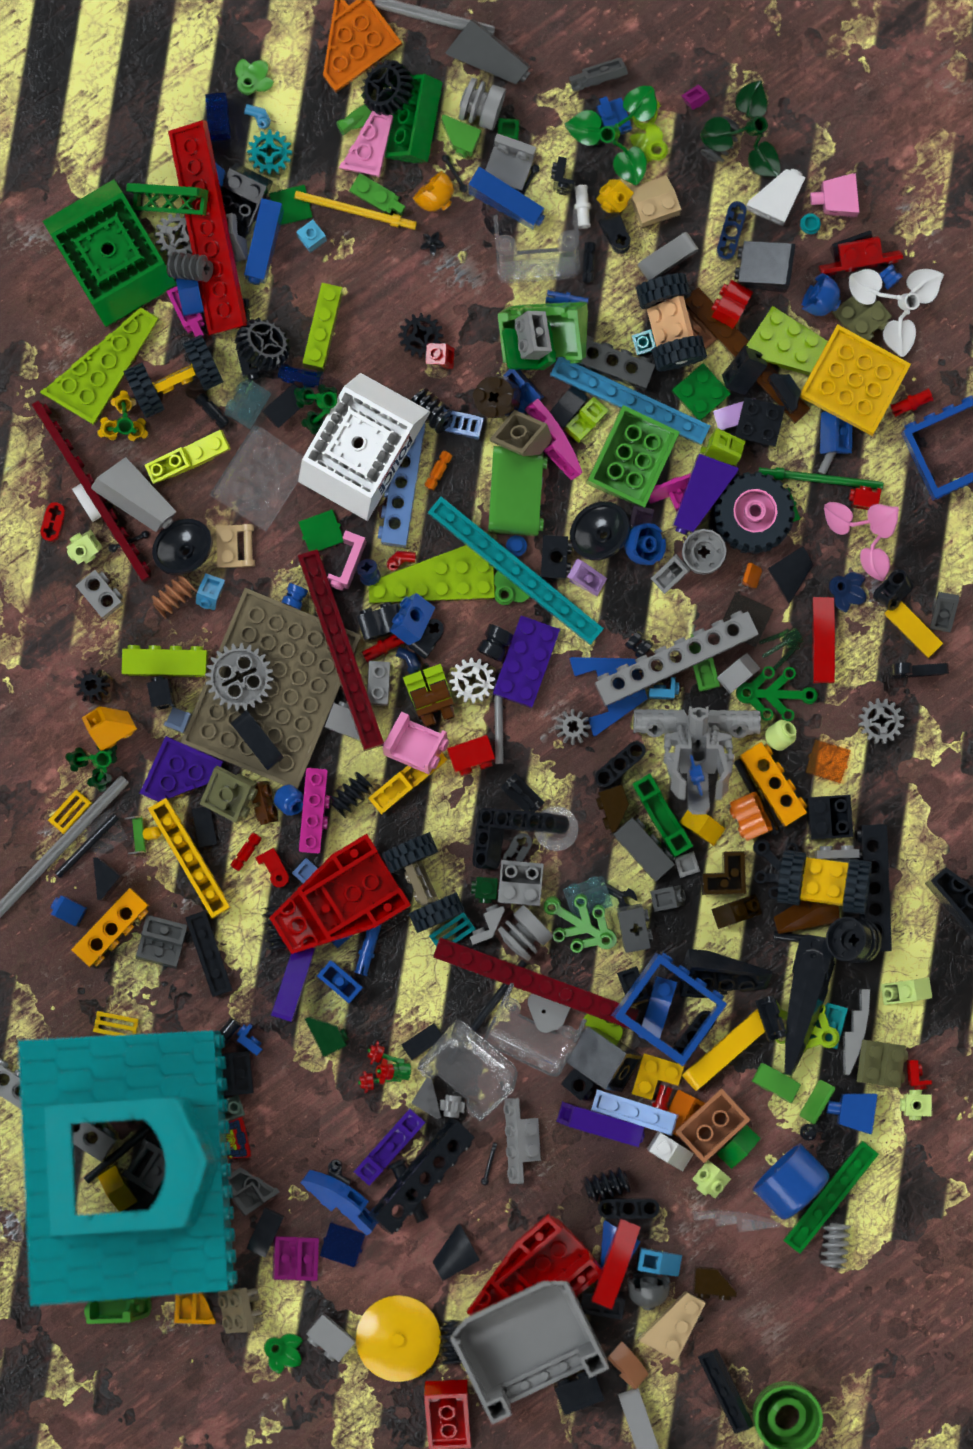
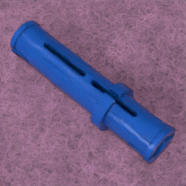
M382 924L367 930L362 949L358 952L360 956L354 973L364 976L368 975L371 959L375 956L373 952Z

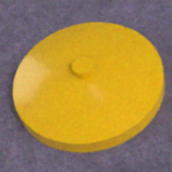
M393 1295L376 1301L364 1312L356 1331V1347L363 1364L376 1376L394 1382L408 1381L422 1375L434 1363L440 1349L441 1339L439 1336H441V1332L435 1315L424 1303L413 1297Z

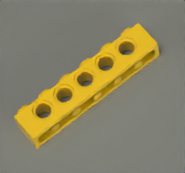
M165 798L149 807L150 814L211 918H215L231 909V905L170 801Z

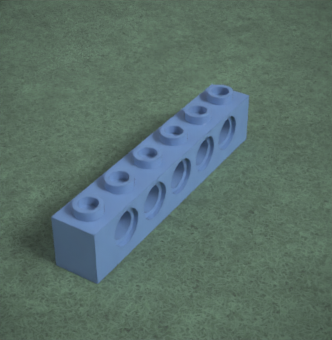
M425 423L404 457L410 460V465L405 468L399 466L390 485L385 490L384 497L388 498L387 506L383 505L381 518H385L384 526H379L378 538L381 539V544L407 547ZM397 479H406L407 485L404 488H398L395 485ZM398 498L404 501L403 507L399 509L392 506V502ZM392 519H398L401 522L398 529L389 527V522Z

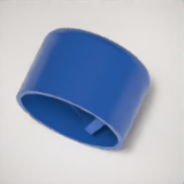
M799 1143L773 1164L757 1181L752 1190L780 1219L786 1220L803 1209L823 1189L829 1180V1173Z

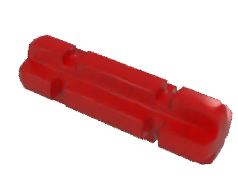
M252 833L249 836V841L245 842L236 855L238 857L232 861L231 867L235 870L240 871L242 869L243 863L249 859L255 850V846L260 843L261 837L256 833Z

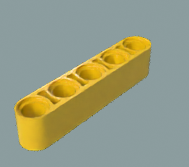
M758 1009L682 1074L683 1078L695 1091L701 1088L765 1032Z

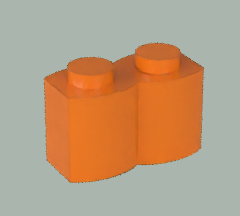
M752 792L730 802V813L734 819H737L739 834L746 841L773 830L757 792Z

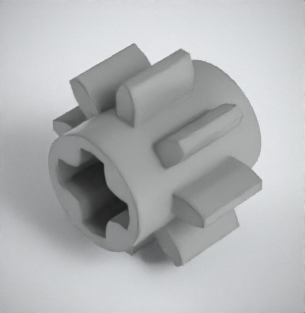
M446 1095L445 1100H440L439 1110H444L443 1116L459 1118V1113H464L465 1102H461V1096Z

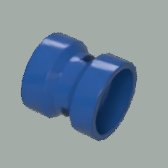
M289 583L287 595L283 596L281 603L301 610L303 605L301 601L306 597L308 590Z

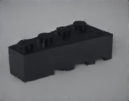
M945 867L925 882V885L973 939V887Z

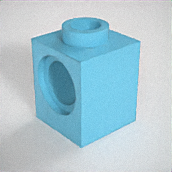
M313 219L296 232L297 237L310 253L327 241L326 235Z

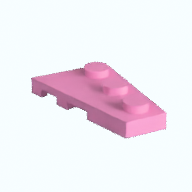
M372 111L355 143L349 149L346 158L340 164L339 169L380 177L394 118L393 115H378Z

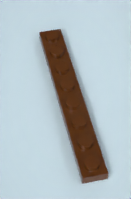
M699 287L691 293L690 297L685 299L688 309L699 318L733 358L737 356L744 345L748 344L749 341L736 327L732 329L711 317L714 312L711 309L713 302ZM767 362L768 366L755 382L777 405L784 406L767 380L773 373L778 374ZM799 397L797 411L789 414L785 408L784 413L796 424L811 409Z

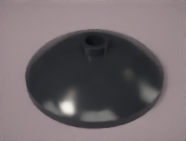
M596 502L587 506L575 517L571 525L570 541L572 542V547L580 556L588 560H603L613 556L624 546L630 532L629 518L619 505L612 502Z
M181 519L173 522L168 528L163 529L154 541L152 548L154 562L159 569L171 575H183L196 570L207 560L211 553L213 545L211 532L205 524L195 519Z

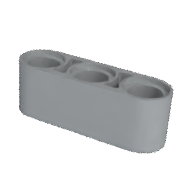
M685 232L640 261L637 265L649 281L650 279L660 277L692 256L699 249L688 232Z

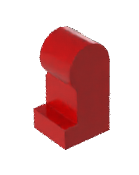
M275 848L255 857L259 865L265 863L270 873V881L275 887H283L288 883L289 875Z

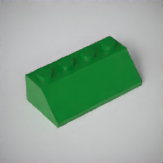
M426 74L411 75L414 79L411 83L414 89L410 91L413 97H408L407 99L409 104L403 105L404 110L398 109L397 115L391 113L394 118L384 158L410 163H424L429 160L442 81Z

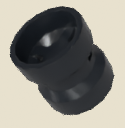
M640 630L625 643L628 649H632L635 652L637 658L644 656L654 645L650 640H646L643 637V633Z

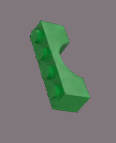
M651 774L634 782L631 785L672 856L676 857L693 847L684 829L671 812Z

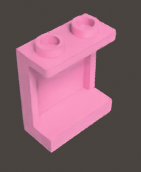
M346 530L343 535V542L352 546V550L341 577L328 574L327 577L331 587L341 591L344 588L349 589L366 546V539Z
M401 712L382 747L385 756L430 774L432 768L435 769L440 760L439 755L447 749L449 740L446 731L442 730L441 733H438L410 721L409 715Z

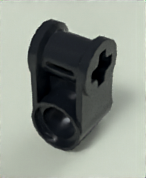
M615 212L598 220L600 228L605 237H607L612 250L617 254L626 253L630 248L631 239L620 214ZM620 239L621 242L625 241L624 245L622 246L620 243L617 244V240Z
M896 569L877 587L873 594V599L877 602H882L886 609L893 611L912 591L913 582L904 570Z
M437 619L429 620L421 640L408 647L426 659L444 633L443 624ZM439 624V633L434 632L431 634L430 625L435 626Z

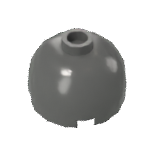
M640 1272L633 1274V1279L628 1278L629 1297L636 1305L643 1307L644 1310H654L655 1307L662 1305L667 1300L670 1291V1279L668 1276L662 1275V1277H658L654 1273Z

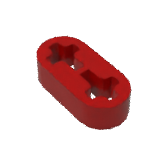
M58 502L50 503L47 506L40 534L47 542L56 541L62 530L66 511ZM58 507L61 514L56 515L55 521H53V514L50 511ZM52 523L54 524L53 530L56 534L48 538L45 530H49Z

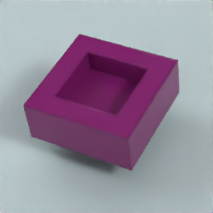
M699 84L681 95L683 101L692 110L701 107L710 100L708 93Z

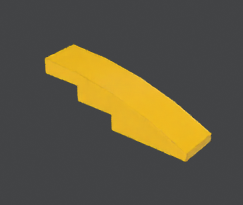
M441 752L439 763L435 769L432 768L430 774L406 766L368 799L380 814H383L449 759Z

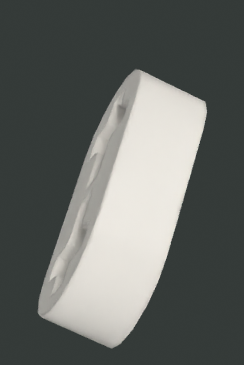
M81 484L72 488L92 522L102 517Z

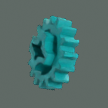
M271 129L268 130L266 135L263 131H260L261 136L258 138L254 135L255 142L248 143L249 147L252 148L247 150V154L251 156L248 159L249 163H254V170L260 168V174L267 171L268 175L271 176L272 171H275L278 175L279 168L286 170L285 163H291V159L287 157L292 155V151L287 150L291 147L290 142L285 143L287 140L285 135L280 138L279 131L275 135L272 134ZM274 141L280 143L283 148L277 147ZM268 149H272L273 153H271V156H267ZM257 157H258L259 159H263V160L266 162V165L262 164V163L257 159Z

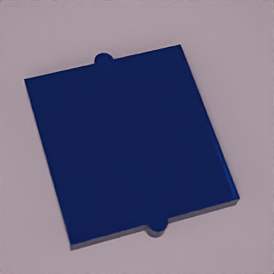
M330 1222L326 1237L323 1238L324 1244L320 1256L355 1268L359 1253L362 1252L361 1247L365 1233Z

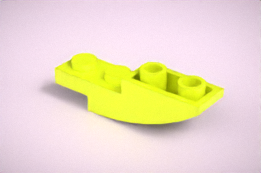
M218 430L184 448L180 447L145 464L152 483L156 484L215 459L214 457L230 450V446L223 430Z

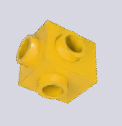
M609 180L600 189V194L596 200L601 204V208L604 211L620 213L628 206V201L634 192L621 180Z

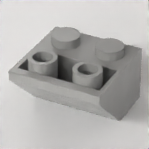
M501 860L498 903L540 906L544 864Z

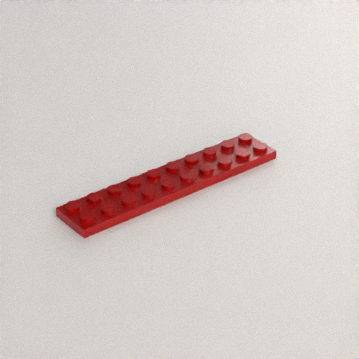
M201 120L169 130L168 134L179 186L198 187L209 190L206 215L185 214L192 254L205 255L208 261L213 263L214 269L211 279L207 282L198 281L208 334L217 335L247 326V319L207 121ZM196 198L191 203L195 210H200L201 198Z

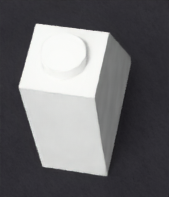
M784 170L748 201L747 211L783 226L805 177L798 170Z
M657 1131L647 1147L651 1153L681 1171L685 1169L694 1154Z

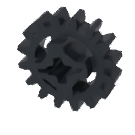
M420 313L419 318L412 314L411 321L407 318L405 319L406 326L400 325L403 333H398V337L404 339L399 342L400 346L406 345L404 352L411 351L412 358L415 354H418L419 359H422L423 354H426L429 339L435 336L433 343L442 344L439 339H443L444 335L438 333L442 330V326L436 327L438 320L431 321L430 314L426 318H423V313ZM421 323L428 324L430 327H424ZM411 326H413L414 330L412 334H409L407 336L408 330ZM418 329L422 334H425L424 343L418 337ZM416 344L420 346L421 349L414 348L411 345Z

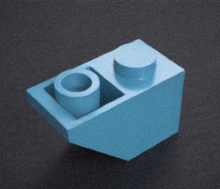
M640 1247L637 1270L660 1275L679 1276L682 1255Z

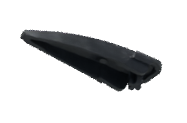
M814 935L804 936L799 941L792 970L793 979L786 1026L785 1075L792 1076L796 1070L828 993V984L835 961L827 949L826 938Z

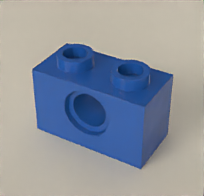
M417 593L410 597L406 596L401 601V608L392 620L393 625L390 629V632L407 645L421 640L435 610L432 604Z
M332 960L317 975L318 978L349 1004L364 988Z

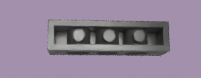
M587 335L586 358L576 364L608 378L646 391L655 368L652 360L646 357H640V359L633 357V353L621 349V351L615 350L613 345L606 342L599 344L593 341L594 338ZM591 349L596 350L598 357L591 359L587 356V352ZM609 357H615L618 360V364L610 366L606 360ZM629 364L635 365L637 372L633 374L628 373L626 366Z

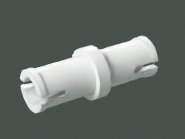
M577 185L574 187L576 195L574 210L577 211V228L587 229L591 227L589 216L591 204L588 202V186Z

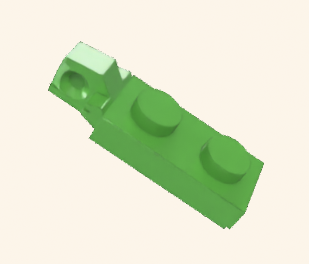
M359 173L349 190L351 194L384 213L390 214L391 211H394L402 216L406 209L403 204L398 202L399 197L395 193Z
M693 643V645L689 646V650L691 653L697 654L700 652V646L697 643ZM713 657L693 666L699 692L720 687Z

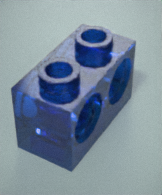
M226 92L205 94L207 123L211 141L231 139Z

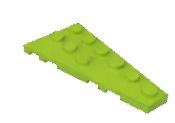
M772 306L746 346L763 354L759 359L776 364L780 368L810 376L828 341Z
M142 308L138 309L121 326L108 334L97 346L95 345L71 365L66 372L59 375L54 382L40 391V393L90 424L95 425L124 378L125 374L123 371L130 368L158 323L159 318Z
M467 545L380 577L376 584L368 586L369 604L400 603L406 596L410 597L415 593L419 594L426 601L495 598L493 567Z

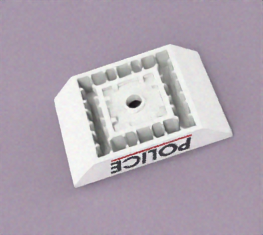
M359 373L343 387L337 398L336 406L331 408L330 413L305 453L301 463L298 482L368 521L429 416L430 411ZM357 438H363L364 441L360 448L354 447V441Z

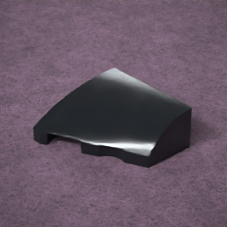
M802 546L767 569L787 603L793 600L811 570L813 563Z
M461 1224L455 1227L433 1260V1264L442 1281L480 1261Z

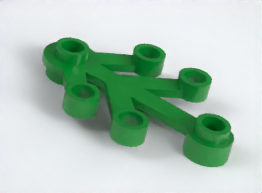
M770 666L765 667L752 683H743L736 689L737 699L745 704L750 703L756 710L760 711L761 719L764 721H769L773 718V711L765 708L757 698H766L781 714L782 720L789 722L793 720L794 712L791 709H787L778 699H799L805 704H813L818 698L817 691L812 687H807L802 691L778 690L788 680H792L795 677L796 672L792 667L785 668L783 674L766 690L757 688L766 679H771L774 676L775 671ZM766 669H770L772 671V675L770 677H767L764 674V671ZM791 670L793 676L789 678L785 675V672ZM748 689L750 691V696L745 697L743 695V690ZM806 692H812L813 698L807 699ZM769 711L771 714L770 718H764L763 712ZM790 712L792 715L791 719H786L784 713Z

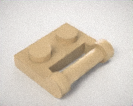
M253 524L216 526L217 568L255 567L252 550ZM238 532H244V560H239Z

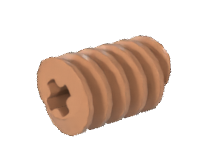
M177 575L179 582L174 579L171 580L173 587L164 586L166 593L159 590L160 598L152 596V604L165 619H167L166 611L173 614L172 606L179 609L178 601L186 603L185 595L192 598L191 590L197 592L183 575Z

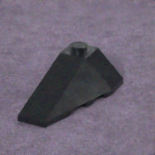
M688 949L682 964L684 968L691 972L688 976L694 980L698 977L708 984L706 989L710 992L716 990L722 995L728 994L727 991L732 990L748 992L767 989L773 975L770 970L707 950ZM681 979V996L706 997Z

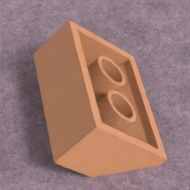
M721 1088L682 1124L675 1133L705 1163L750 1121V1118Z

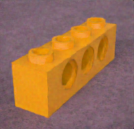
M760 742L741 754L739 758H741L751 777L785 827L806 814L805 809L807 805L801 797L797 798L794 791L796 788L791 780L788 779L786 781L782 774L785 771L778 761L775 763L771 755H773V752L768 744L763 745ZM760 760L768 762L769 768L767 771L759 770L758 762ZM771 778H777L780 781L778 789H772L769 786ZM783 795L791 798V805L789 807H784L781 804L780 799Z
M129 888L71 950L89 967H93V965L99 966L105 959L103 955L108 950L113 951L119 945L118 939L123 934L127 936L134 929L132 924L137 919L141 921L149 913L147 908L150 905L132 888ZM124 908H130L132 911V916L128 920L123 919L121 916ZM110 923L117 925L118 930L114 935H109L107 932V926ZM97 938L103 942V947L99 951L94 950L92 947L93 941Z

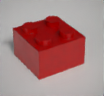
M487 735L447 748L455 775L460 773L461 777L473 773L472 769L480 767L481 770L493 766L492 762L495 761Z

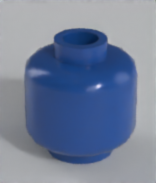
M288 784L276 791L274 804L285 815L292 816L303 810L304 795L296 787Z

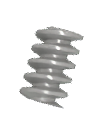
M830 1223L829 1226L823 1228L829 1234L823 1235V1238L828 1240V1242L822 1244L823 1247L827 1248V1251L821 1252V1255L827 1257V1259L820 1261L821 1264L827 1267L847 1269L841 1264L847 1262V1259L842 1257V1255L848 1254V1250L843 1247L848 1246L849 1242L843 1238L850 1237V1233L844 1231L851 1228L850 1225Z

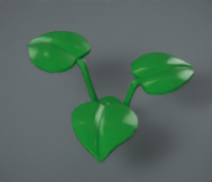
M652 86L637 87L626 95L623 101V108L631 114L615 125L604 126L600 129L602 119L592 110L579 112L565 123V127L571 136L584 145H595L601 139L605 143L612 142L614 146L616 145L624 152H620L615 156L613 167L620 178L633 185H638L643 179L647 169V159L645 153L639 147H632L627 150L625 146L617 141L620 137L619 127L633 116L641 122L653 118L657 111V99Z

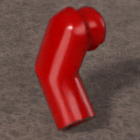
M396 551L387 560L388 569L396 571L404 562L415 563L416 552Z

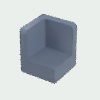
M172 707L167 722H164V726L184 734L192 714Z

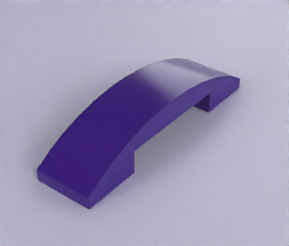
M409 1109L355 1169L354 1173L370 1186L426 1122L412 1109Z

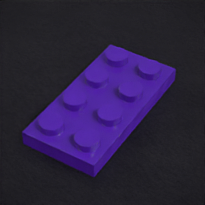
M521 615L493 695L532 708L560 629Z

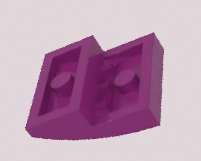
M275 1236L273 1242L272 1279L317 1281L319 1238Z

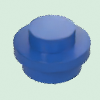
M515 535L507 540L506 549L515 557H518L525 553L527 543L523 537Z

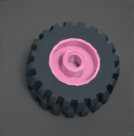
M747 472L743 473L742 476L734 477L716 500L713 514L716 523L715 528L717 532H720L723 541H727L730 544L729 547L734 550L737 548L741 550V553L745 554L747 552L759 554L760 552H768L772 548L777 547L786 538L795 518L793 509L795 505L794 501L790 498L791 493L782 486L783 483L780 480L776 481L770 474H767V476L762 475V472H755L754 474Z

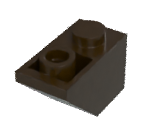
M623 785L599 792V797L595 798L599 810L603 809L605 818H602L605 829H610L611 833L616 832L629 806Z
M756 894L711 909L718 929L762 914Z
M695 1266L693 1293L697 1294L698 1298L710 1299V1295H717L720 1300H731V1297H737V1292L716 1268Z

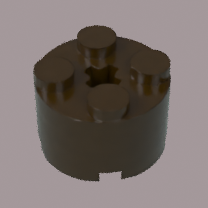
M487 377L477 385L473 392L477 409L488 418L509 417L514 410L517 411L521 404V389L517 382L509 377Z

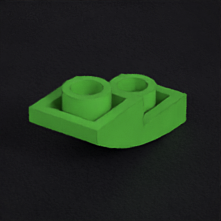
M764 1063L760 1064L752 1079L753 1083L767 1092L774 1093L788 1103L793 1102L801 1086L795 1080Z

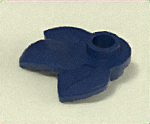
M849 572L844 577L836 576L831 579L829 590L834 595V604L839 610L847 612L850 604L859 605L866 602V594L863 588L860 587L865 580L862 574ZM838 583H841L843 586L841 590L837 587Z

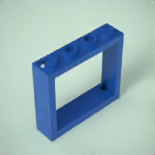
M972 395L961 400L962 404L956 407L954 404L943 408V412L935 415L934 412L923 417V422L917 424L914 421L905 425V430L901 433L932 501L973 483V472L937 488L912 434L973 407Z
M655 953L612 1013V1016L675 1062L684 1066L727 1003L723 1001L724 996L716 990L710 992L706 989L708 984L698 977L694 980L688 976L691 972L681 965L677 968L673 965L671 957L665 953L662 955ZM660 964L716 1004L682 1054L675 1051L625 1014Z

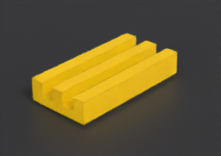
M76 789L48 821L62 834H65L91 806L92 802ZM78 796V801L57 823L55 819ZM84 801V802H85V805H84V806L76 813V815L66 824V826H65L64 828H62L61 825L69 818V816H70V815L78 808V806Z
M97 1011L93 1032L111 1036L130 1035L99 1029L100 1024L130 1030L132 1034H136L139 1019ZM101 1016L128 1022H134L133 1026H128L102 1021L100 1019Z

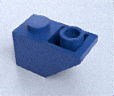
M62 895L60 898L56 897L50 907L53 910L51 912L53 916L75 927L79 926L88 910L85 906Z

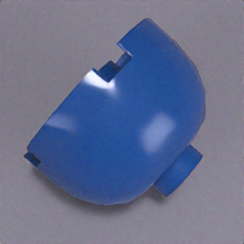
M822 273L814 279L818 282L814 287L812 285L809 286L802 300V306H804L802 310L814 316H825L832 310L836 311L841 303V300H839L840 288L831 277Z
M651 523L634 526L630 530L628 539L624 544L628 558L641 565H654V563L660 561L666 550V540L662 539L661 528Z

